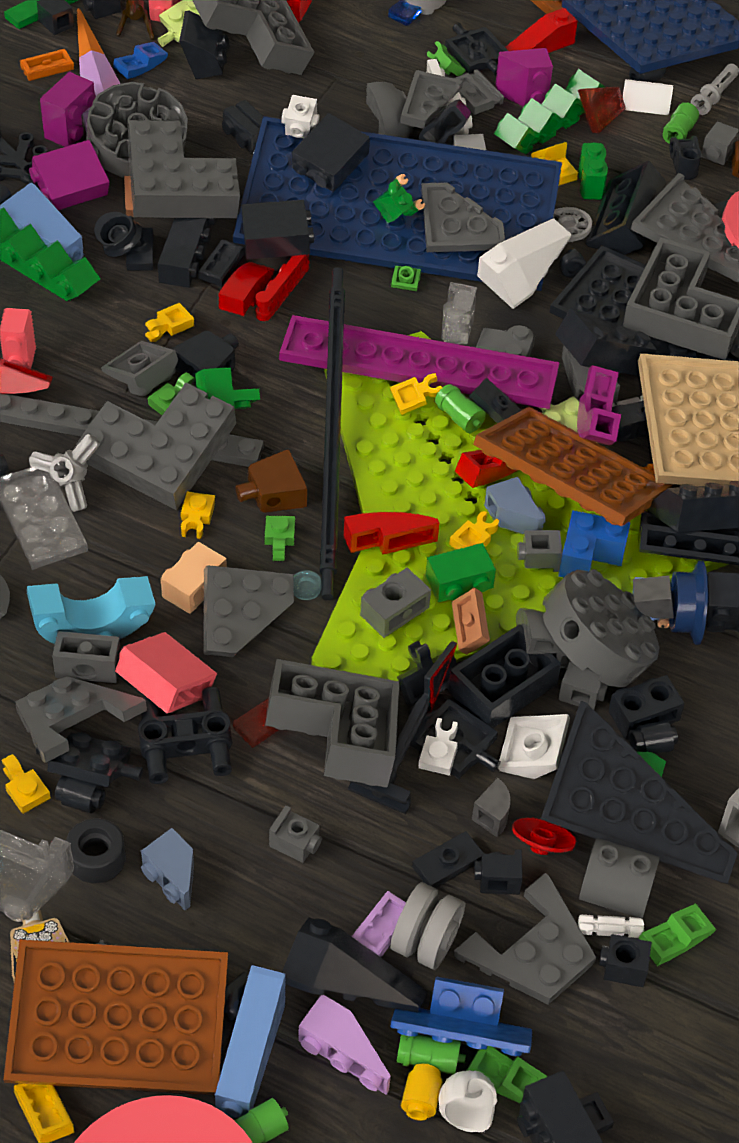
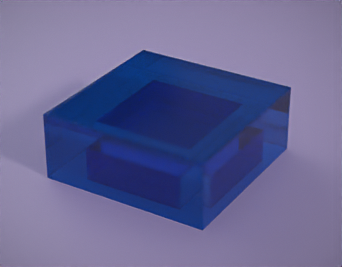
M400 0L389 9L388 17L408 26L421 15V7L412 5L406 0Z

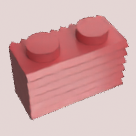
M6 308L4 309L0 325L3 359L31 369L36 350L32 311L29 309Z

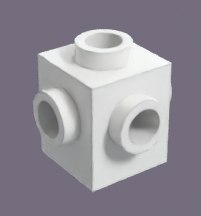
M292 95L288 109L284 108L281 122L285 124V135L305 138L317 126L320 115L317 114V99Z

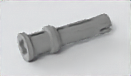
M728 64L711 84L704 85L700 90V94H696L692 98L691 104L698 109L699 114H707L711 110L712 105L720 100L721 93L739 75V68L735 64Z

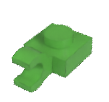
M436 41L437 52L433 54L428 51L427 56L431 59H437L440 62V68H443L446 74L450 75L452 72L456 76H461L466 70L455 57L448 53L446 46Z
M187 372L182 374L174 387L167 383L149 396L148 405L163 415L185 383H192L195 378Z
M266 516L265 545H273V561H284L285 545L294 546L295 516Z

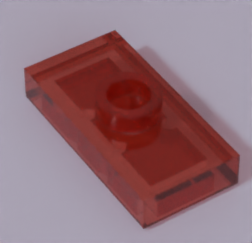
M269 698L233 721L235 731L252 748L280 730L275 727L265 726Z

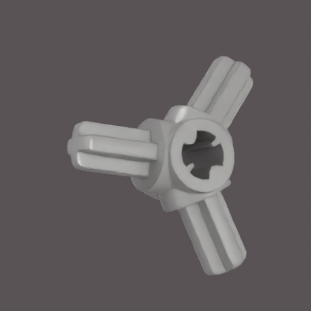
M87 434L73 451L67 450L65 454L57 453L55 456L34 451L29 457L32 468L49 472L51 478L59 482L60 487H65L72 511H80L87 508L81 482L85 480L84 477L87 473L88 464L86 461L100 446L99 440L93 435Z

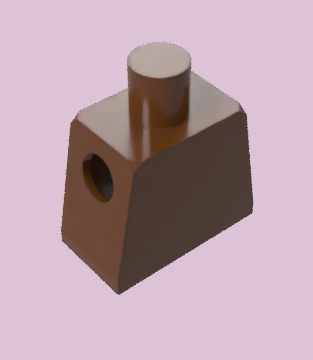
M289 449L251 464L248 467V482L235 486L240 502L255 498L260 511L263 513L307 507V486Z

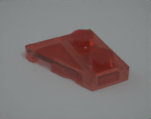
M619 87L578 90L592 133L601 132L626 109Z

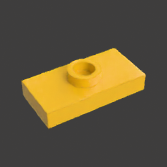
M14 1085L15 1096L38 1143H50L74 1133L73 1123L54 1085Z

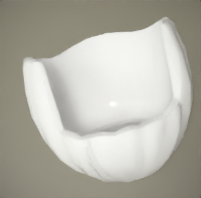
M460 1071L450 1076L442 1085L438 1097L439 1111L442 1117L453 1126L466 1132H484L488 1130L492 1125L495 1104L497 1103L494 1084L480 1071Z

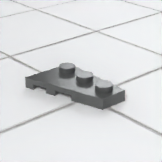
M416 70L401 114L400 123L424 129L462 89L463 81Z

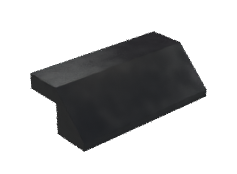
M649 511L641 513L638 536L639 552L739 565V528L677 533Z

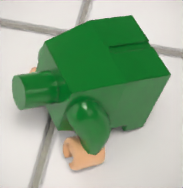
M405 174L397 176L389 184L388 190L373 201L387 223L396 220L402 214L412 216L425 207L424 203H420L422 202L421 199L412 201L411 194L407 193L404 187H402V185L408 183V179H404Z

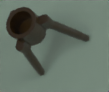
M126 0V9L122 12V18L116 32L117 36L121 35L127 18L138 20L142 17L150 39L154 40L155 37L148 17V10L144 9V0Z

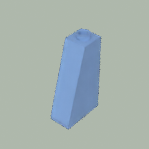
M29 183L0 205V209L3 207L6 209L19 229L31 223L45 245L58 240L73 262L84 256L82 236L35 184Z
M251 966L215 1093L216 1108L231 1118H239L247 1114L254 1107L285 1008V973Z

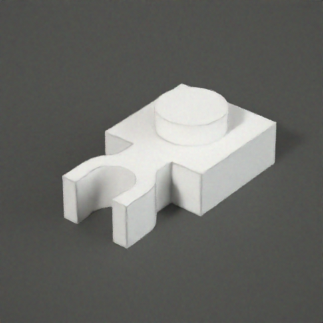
M437 718L435 726L436 737L426 736L419 760V769L450 776L458 747V742L451 740L456 736L458 722L453 721L452 728L444 731L441 729L442 719Z

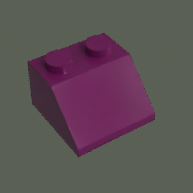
M547 49L499 52L495 88L504 98L523 107L531 98L540 104L543 103L546 93L550 90L553 69Z

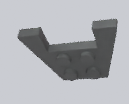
M68 676L57 679L52 684L38 691H33L15 701L17 713L27 732H30L33 744L40 751V757L45 763L69 751L68 740L58 733L94 714L107 710L123 722H126L147 711L146 700L141 697Z
M545 873L524 892V897L545 916L544 919L502 955L475 932L454 950V957L463 963L468 961L480 967L479 971L489 976L494 974L510 982L509 986L549 1005L595 964L596 956L549 875Z

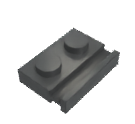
M474 70V74L466 73L454 78L463 81L462 89L459 93L461 98H465L466 107L474 115L494 108V104H503L504 96L478 70Z

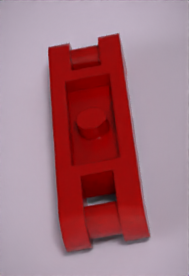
M309 254L292 256L287 264L281 266L279 274L275 279L269 281L266 290L256 294L255 299L258 306L256 307V318L259 321L271 319L309 270Z

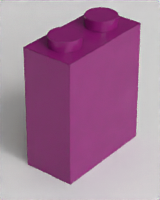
M90 140L32 157V167L29 168L31 179L34 183H38L39 190L57 210L108 195L109 180Z

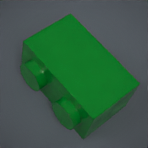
M483 543L427 557L425 576L438 602L455 600L473 588L481 592L494 588L496 568Z

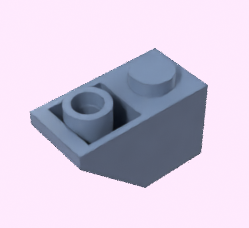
M518 477L486 488L484 506L493 520L496 518L499 520L498 527L524 534V530L543 529L545 514L541 507L536 506L527 486L524 487Z
M171 828L141 850L143 864L141 869L151 882L156 880L159 883L164 895L171 903L175 904L177 902L184 910H187L191 903L193 883V848Z

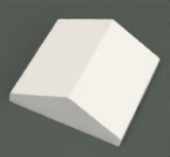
M569 715L511 717L499 759L501 761L498 767L499 771L536 779L558 769L569 725Z

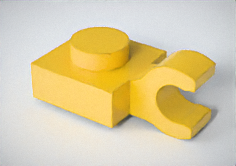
M180 303L158 311L157 319H151L145 323V326L150 330V332L145 333V336L151 342H155L166 331L171 336L193 327L194 318Z
M13 754L2 759V763L5 766L3 771L10 780L9 783L5 784L6 791L22 814L51 798L50 791L34 769L24 773L19 761Z

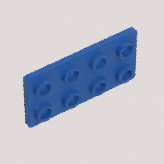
M436 977L430 1010L420 1008L419 1012L416 1013L395 1009L390 1027L398 1029L397 1032L405 1036H418V1033L432 1035L433 1040L443 1043H451L455 1039L465 1041L467 1046L475 1049H487L488 1046L502 1048L501 1051L512 1056H521L523 1052L530 1053L532 1029L498 1023L504 989Z

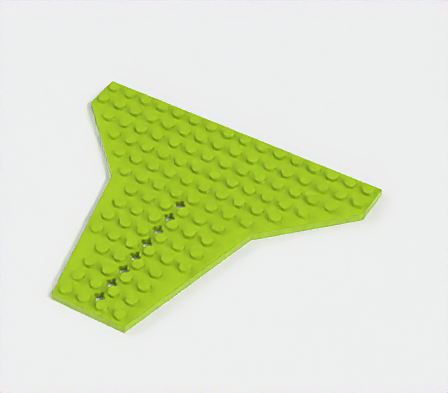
M422 331L417 332V333H414V334H411V335H408V336H414V337H419V338L430 339V338H429L426 334H424ZM324 369L327 379V369ZM342 372L341 436L361 513L404 512L438 518L440 522L437 542L382 555L379 546L361 550L312 656L311 665L398 681L397 676L417 667L408 651V645L416 641H420L421 645L425 643L428 645L432 659L441 655L451 641L456 642L457 647L454 655L458 663L468 659L516 627L515 616L520 608L546 612V608L542 604L544 597L563 578L558 577L559 572H553V568H524V560H518L517 556L518 542H523L524 534L498 527L497 532L491 535L490 543L485 547L496 568L494 588L482 592L490 641L466 655L459 651L452 608V601L454 600L437 601L425 576L427 557L457 550L449 545L450 537L467 520L473 524L477 523V516L482 511L487 512L485 523H492L494 520L484 506L486 488L515 477L520 479L524 487L527 486L529 488L534 503L537 507L542 508L545 514V523L542 530H560L562 553L573 510L601 515L594 511L583 509L580 503L571 498L558 495L554 489L545 484L534 482L529 475L520 470L498 481L474 488L465 481L462 484L459 481H453L456 478L462 479L455 472L461 454L463 452L482 450L473 445L476 435L497 424L487 413L483 424L472 433H466L445 411H441L435 403V397H425L427 405L401 415L390 391L391 385L401 382ZM464 394L467 398L471 399L470 395ZM424 421L426 422V425L422 426V424L416 422ZM429 440H437V441H438V444L435 445L433 442H428V441H429ZM442 459H449L451 460V464H447L445 461H440ZM468 498H474L477 500V503L473 504L472 501L466 500ZM641 514L629 521L631 523L622 566L592 560L590 571L592 569L598 571L620 590L630 592L631 594H633V579L635 577L669 576L671 583L673 572H692L697 562L702 561L639 552L638 536ZM704 561L707 572L728 565ZM408 567L431 589L430 607L383 638L360 616L361 597L367 590L376 588L384 583L390 575L398 574Z

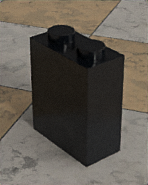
M328 113L292 151V168L298 174L305 175L315 181L320 187L334 192L369 154L370 137Z
M304 200L241 205L247 259L310 254L309 244L314 243L313 227L308 228V226H311L310 210H305Z

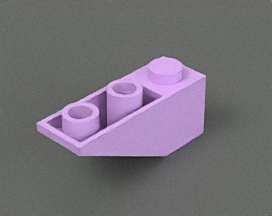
M321 995L299 1025V1042H301L302 1047L311 1054L317 1055L319 1053L330 1060V1063L337 1070L343 1073L350 1072L358 1077L366 1088L372 1091L379 1090L387 1095L391 1076L350 1010L325 995Z

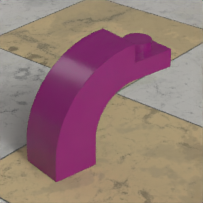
M593 365L589 368L584 394L580 397L577 431L580 438L608 446L616 442L621 414L612 412V403L619 372Z

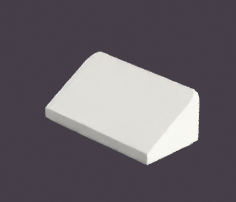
M625 79L621 109L669 115L673 85Z

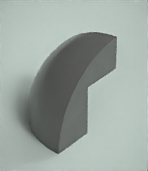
M388 82L367 83L366 104L379 120L378 134L409 139L414 127L400 123L407 96L403 91H400Z
M520 608L515 616L516 625L521 624L524 628L527 654L551 653L561 662L560 668H568L570 659L557 646L545 626L543 619L545 612Z

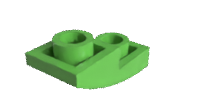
M395 266L391 287L417 291L422 273L421 269L409 266Z

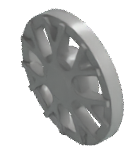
M562 207L554 210L553 217L558 218L557 222L568 232L576 233L571 235L568 242L582 240L591 232L592 219L585 211L574 207ZM580 218H584V219H585L584 221H581V222L578 221Z

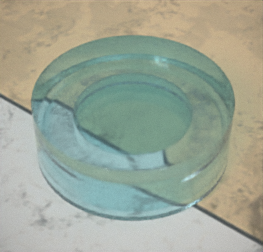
M303 570L293 576L294 595L297 598L311 600L320 594L321 578L317 573Z

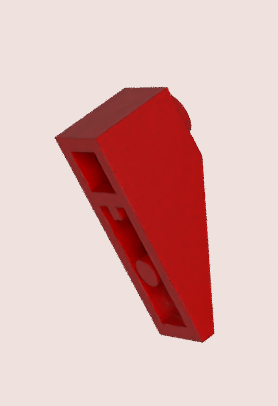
M565 8L545 14L505 48L508 51L546 48L548 53L572 45L575 43L578 20Z

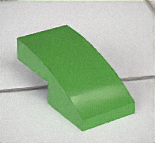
M694 904L671 914L667 922L642 932L639 939L652 942L650 957L659 966L691 949L713 934L716 928L697 904Z
M488 1046L487 1049H478L466 1071H480L494 1084L496 1093L518 1103L522 1102L525 1086L547 1077L521 1058L517 1057L513 1061L492 1046Z

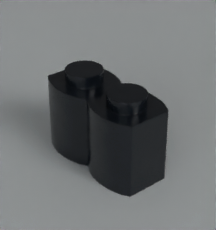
M460 99L451 102L441 115L436 116L425 126L419 135V139L421 141L444 144L450 135L457 133L464 127L471 115V111Z

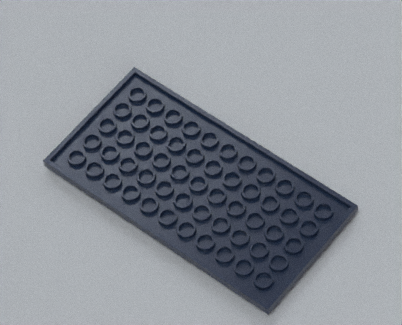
M263 116L241 203L242 205L304 200L305 210H310L311 226H308V228L313 227L314 243L309 244V255L390 268L409 266L421 269L422 273L483 282L477 276L479 258L489 250L426 252L423 209L417 211L412 216L402 214L396 220L387 223L373 201L386 192L389 184L401 174H405L404 179H408V183L402 185V187H404L407 193L411 194L412 201L422 200L421 183L447 182L463 198L468 197L483 208V212L491 218L496 217L501 220L504 226L505 240L553 219L562 162L362 132L370 137L369 154L344 182L332 192L327 188L320 187L315 181L305 175L298 174L292 168V151L304 138L285 135V124L281 122L282 119ZM240 207L233 235V243L245 245L242 210ZM543 278L537 285V291L542 290Z

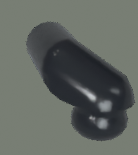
M246 972L241 973L225 989L224 1014H226L230 1021H235L238 1015L241 995L244 993L249 976Z

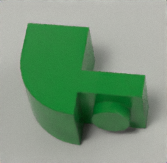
M231 368L203 369L195 373L196 387L208 393L209 400L214 396L234 406L235 409L251 408V403L260 400L259 389L233 390Z

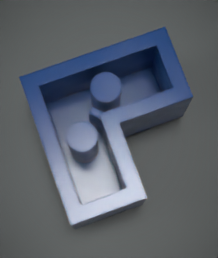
M573 510L558 577L564 578L568 573L577 569L590 571L592 560L622 566L631 522L621 527L620 525H613L607 522L603 516Z

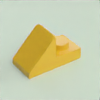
M567 142L531 153L532 158L562 162L559 185L577 180L578 172L566 159Z

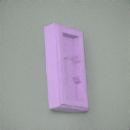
M387 891L352 937L381 957L391 945L394 929L406 902Z

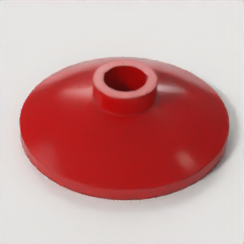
M521 818L516 820L512 826V831L516 837L529 845L531 851L540 855H548L549 852H568L574 849L576 844L575 837L568 830L541 819Z

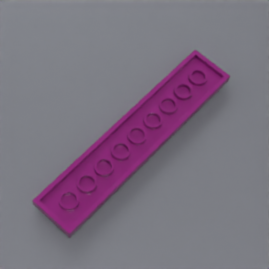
M292 315L279 352V360L327 369L329 321ZM344 324L342 372L396 382H404L416 377L418 383L423 382L427 375L436 374L437 381L431 383L429 387L437 388L441 386L443 388L448 384H452L458 387L461 393L471 395L487 377L513 403L550 409L559 362Z

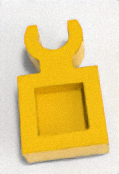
M436 374L427 375L421 383H418L416 377L390 387L401 415L427 405L425 397H436L442 387H429L431 383L437 381Z
M186 492L181 510V521H183L181 523L182 537H186L187 531L190 529L197 530V539L203 537V524L210 525L215 506V495Z
M482 511L477 516V523L473 524L467 520L450 537L449 545L455 549H461L483 543L486 547L490 543L491 535L498 530L499 520L496 518L492 523H485L487 512Z

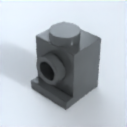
M524 530L523 542H518L517 546L518 560H524V568H553V572H559L562 558L560 530Z
M570 660L561 683L558 700L579 706L580 701H584L594 710L598 700L604 701L608 685L598 681V674L586 668L583 671Z
M285 805L269 829V847L304 863L310 853L315 854L321 844L322 836H319L320 825L292 812L291 808Z

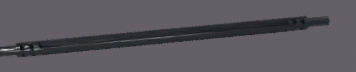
M339 267L333 269L328 310L323 503L319 569L322 575V599L324 600L333 599L334 575L337 574L338 559L337 537L345 313L343 269Z

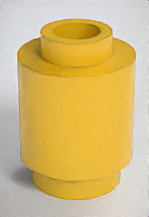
M417 1064L408 1074L401 1107L414 1120L423 1121L436 1114L438 1097L443 1081L440 1078V1070L432 1065Z

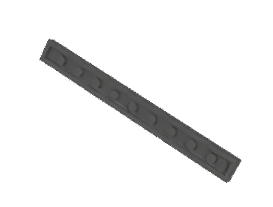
M0 393V422L82 436L99 413L97 410ZM144 419V420H146V421H148V422H150V423H152V424H154V425H156L157 422H158V421H153V420ZM229 434L212 460L249 467L251 464L260 461L264 449V441Z

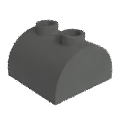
M596 838L579 900L643 919L660 857Z

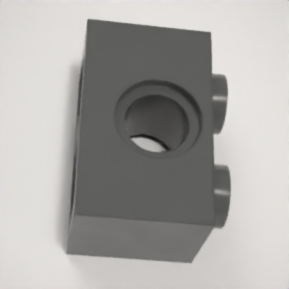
M407 567L398 574L390 575L378 587L371 588L361 597L360 616L385 638L430 607L431 589Z
M58 631L52 655L55 678L68 676L85 681L117 683L118 673L115 670L121 652L120 638L116 636Z

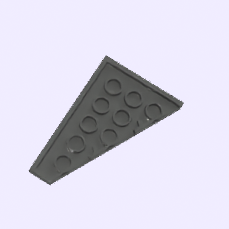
M678 173L633 221L631 230L657 243L661 237L710 252L708 268L739 283V248L732 246L724 232L725 225L717 215L718 209L707 198L703 197L696 187L691 188L684 181V175Z

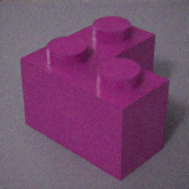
M68 72L40 98L44 138L64 147L73 145L81 139L83 135L81 115L88 108L92 107L93 101L96 98L93 81Z

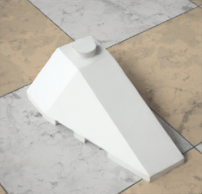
M554 218L497 244L479 258L477 276L514 309L533 295L537 285L545 277L549 267L557 259L571 238V233Z

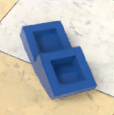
M155 42L136 45L133 55L115 58L113 67L125 78H133L162 63L168 57V53Z

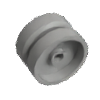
M420 882L412 891L399 916L391 939L390 949L405 957L411 956L418 949V962L436 970L444 960L455 939L466 903L451 895L445 896L438 903V890Z

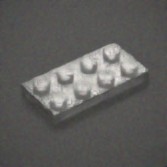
M31 467L0 477V502L32 570L88 551L87 542L57 481L51 478L49 472Z

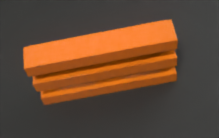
M66 49L20 60L21 69L24 70L25 76L27 75L28 81L74 70V63Z

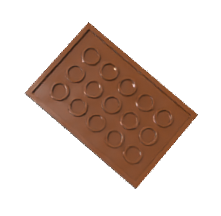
M527 407L477 434L473 443L474 446L482 449L485 455L502 460L509 468L522 471L529 475L534 482L551 487L558 495L571 498L580 503L583 509L594 511L605 517L607 522L613 525H620L621 527L647 510L655 498L673 486V484L656 483L654 473L594 441L580 438L579 434L531 407Z
M19 939L4 1083L215 1095L220 1073L228 952Z

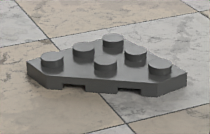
M421 183L422 204H425L423 218L426 252L485 251L505 241L503 222L496 217L491 218L484 213L483 208L470 198H463L456 193L455 188L449 183Z
M207 565L204 569V655L234 657L280 614L287 610L294 603L293 574Z

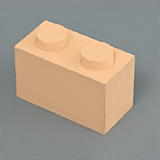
M197 542L190 550L188 549L182 554L180 560L172 568H168L161 577L162 597L191 614L204 601L205 567L207 565L227 567L226 558L202 543Z

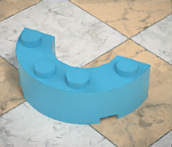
M148 576L119 578L114 587L107 593L84 601L64 597L59 591L58 584L27 586V596L36 630L43 638L53 644L56 642L58 631L116 636L122 639L147 623L156 605Z

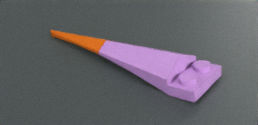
M78 8L80 76L94 82V90L97 97L99 93L113 85L120 84L83 13ZM88 108V109L82 114V115H83L84 126H85V129H86V133H87V119H88V113H89V109H90V108Z

